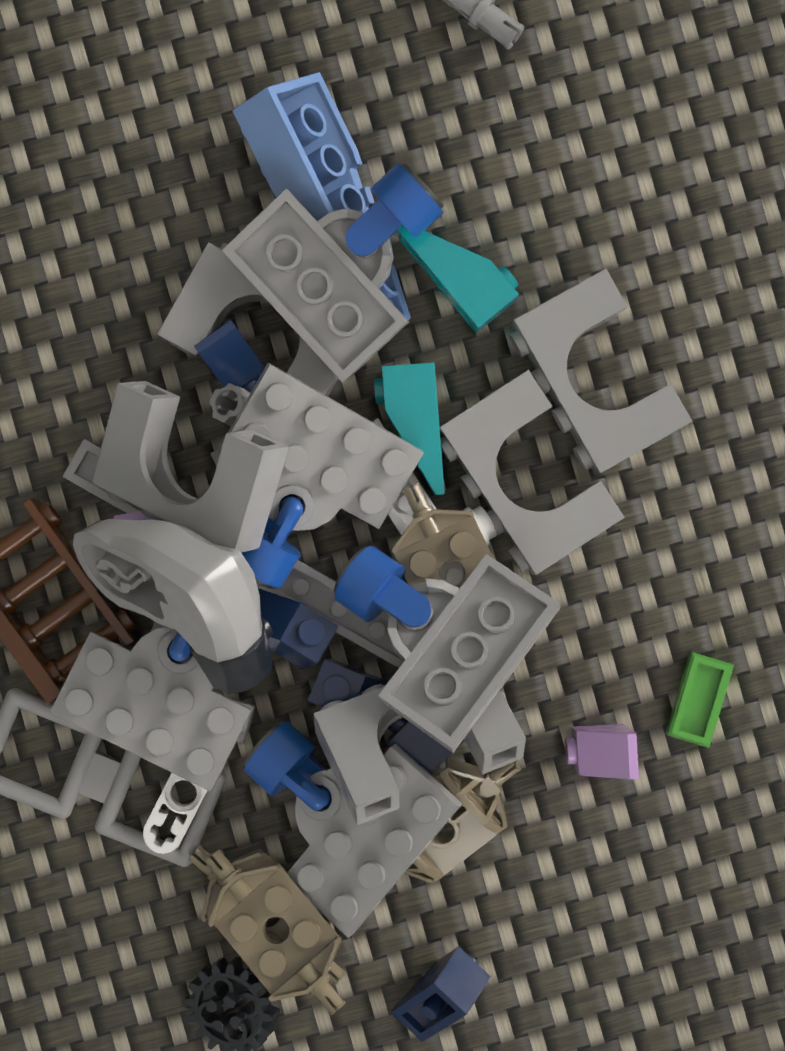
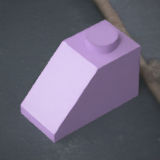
M624 724L572 727V738H565L567 764H574V770L579 776L639 779L637 736L633 730Z

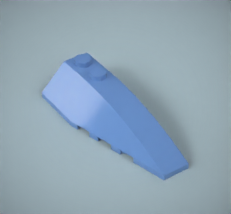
M320 72L266 87L233 110L242 134L247 139L260 165L261 172L276 198L287 188L317 221L331 211L345 208L365 213L369 206L375 203L370 187L362 186L357 168L363 165L359 151ZM392 265L390 275L380 287V290L404 317L409 320L411 316L395 266Z

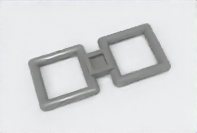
M12 688L7 692L0 708V755L20 708L85 735L59 798L0 776V795L61 819L71 815L78 795H84L104 803L95 823V829L99 834L179 866L187 867L191 865L192 862L188 859L200 845L225 784L226 774L223 770L211 792L207 790L185 833L181 845L169 853H156L146 845L142 831L115 821L141 757L125 750L122 760L97 751L102 738L50 713L54 705L53 702L47 704L43 698L18 688ZM156 837L158 841L164 842V840Z

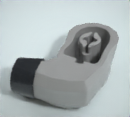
M107 519L97 521L74 533L73 548L77 559L97 588L119 607L144 615L168 628L176 629L189 643L190 651L213 687L228 694L238 693L255 687L267 677L273 663L268 639L273 635V630L269 623L261 617L260 595L255 575L241 551L212 544L185 526L159 520Z

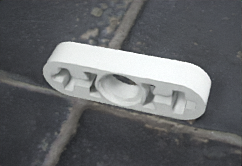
M171 773L143 830V838L146 845L152 851L161 854L172 852L180 845L207 792L206 789L192 783L197 791L195 800L189 804L176 802L172 797V786L176 782L186 779L174 773ZM164 803L173 812L187 814V818L183 820L177 815L171 827V832L176 837L174 839L167 837L164 842H160L156 839L158 832L152 827L153 825L161 826L169 813V810L161 809Z

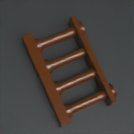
M29 498L22 504L32 517L0 540V561L42 531L57 553L8 589L0 588V639L48 704L57 699L68 677L67 674L70 673L86 640L60 659L55 660L52 658L48 660L39 647L43 644L42 639L93 601L109 622L95 633L111 641L120 637L123 643L129 646L140 639L135 632L139 626L127 609H118L114 602L108 599L89 579L77 559L73 546L58 527L62 519L53 506L47 501L42 504L37 499ZM68 566L83 588L34 624L26 623L23 625L13 612L17 609L16 604Z

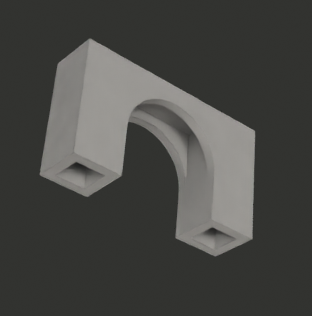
M208 242L157 334L163 341L200 361L202 357L194 345L219 329L228 314L246 303L268 302L221 251L228 245L226 243H222L221 247L218 248ZM300 337L297 355L287 374L329 396L338 377Z
M607 269L598 272L514 319L511 324L514 332L509 334L510 340L519 356L527 355L535 368L530 373L544 394L549 393L557 407L552 410V414L563 433L570 430L578 446L574 447L573 451L578 462L585 471L591 468L594 475L604 472L693 422L671 383L637 403L619 410H603L593 407L583 401L572 388L567 373V359L575 340L621 314L628 307Z
M527 370L440 427V434L442 435L440 440L441 450L451 463L457 459L466 472L460 478L471 496L476 499L481 495L490 510L486 513L490 517L497 535L499 536L505 532L514 547L509 549L508 552L521 572L529 569L532 575H537L625 517L601 481L595 482L555 509L543 512L521 508L510 501L503 493L496 476V459L500 447L511 434L553 407L530 371Z
M147 381L118 383L92 484L108 491V497L121 503H131L141 508L142 514L148 518L185 526L212 544L238 549L241 553L259 549L289 447L254 430L226 433L212 483L206 493L200 499H197L180 488L173 478L168 464V441L180 396Z
M382 684L374 685L366 689L362 695L347 701L337 700L330 702L322 707L320 711L314 713L315 734L357 825L399 809V787L384 758L379 742L386 729L392 723L402 718V716L379 700L378 695L386 686ZM501 690L464 738L482 775L520 760L524 756L526 737Z

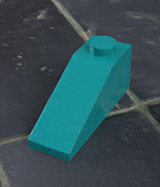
M401 226L394 233L476 334L516 302L519 294L515 288L519 284L505 266L502 265L500 268H497L491 260L426 231L416 239L404 226Z
M435 362L382 366V378H374L376 404L385 405V415L397 435L424 452L417 464V468L433 495L444 496Z

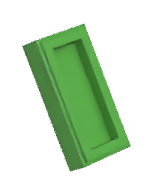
M689 652L665 732L666 735L710 748L733 671V664Z

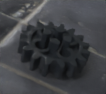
M224 957L219 958L212 965L208 964L200 970L198 977L188 985L193 993L185 999V1004L194 1007V1012L187 1017L188 1022H198L200 1028L196 1031L195 1036L199 1038L206 1034L210 1038L208 1042L210 1050L217 1044L222 1045L223 1051H234L235 1049L237 1051H250L252 1048L257 1050L267 1040V1037L275 1031L277 1026L273 1020L280 1014V1008L271 1005V1001L268 999L271 994L249 967L247 969L242 968L241 957H236L229 964ZM222 981H224V982L227 983V985H226L225 987H224ZM245 997L252 999L242 1008L237 1005ZM223 1004L228 1008L221 1015L213 1013Z

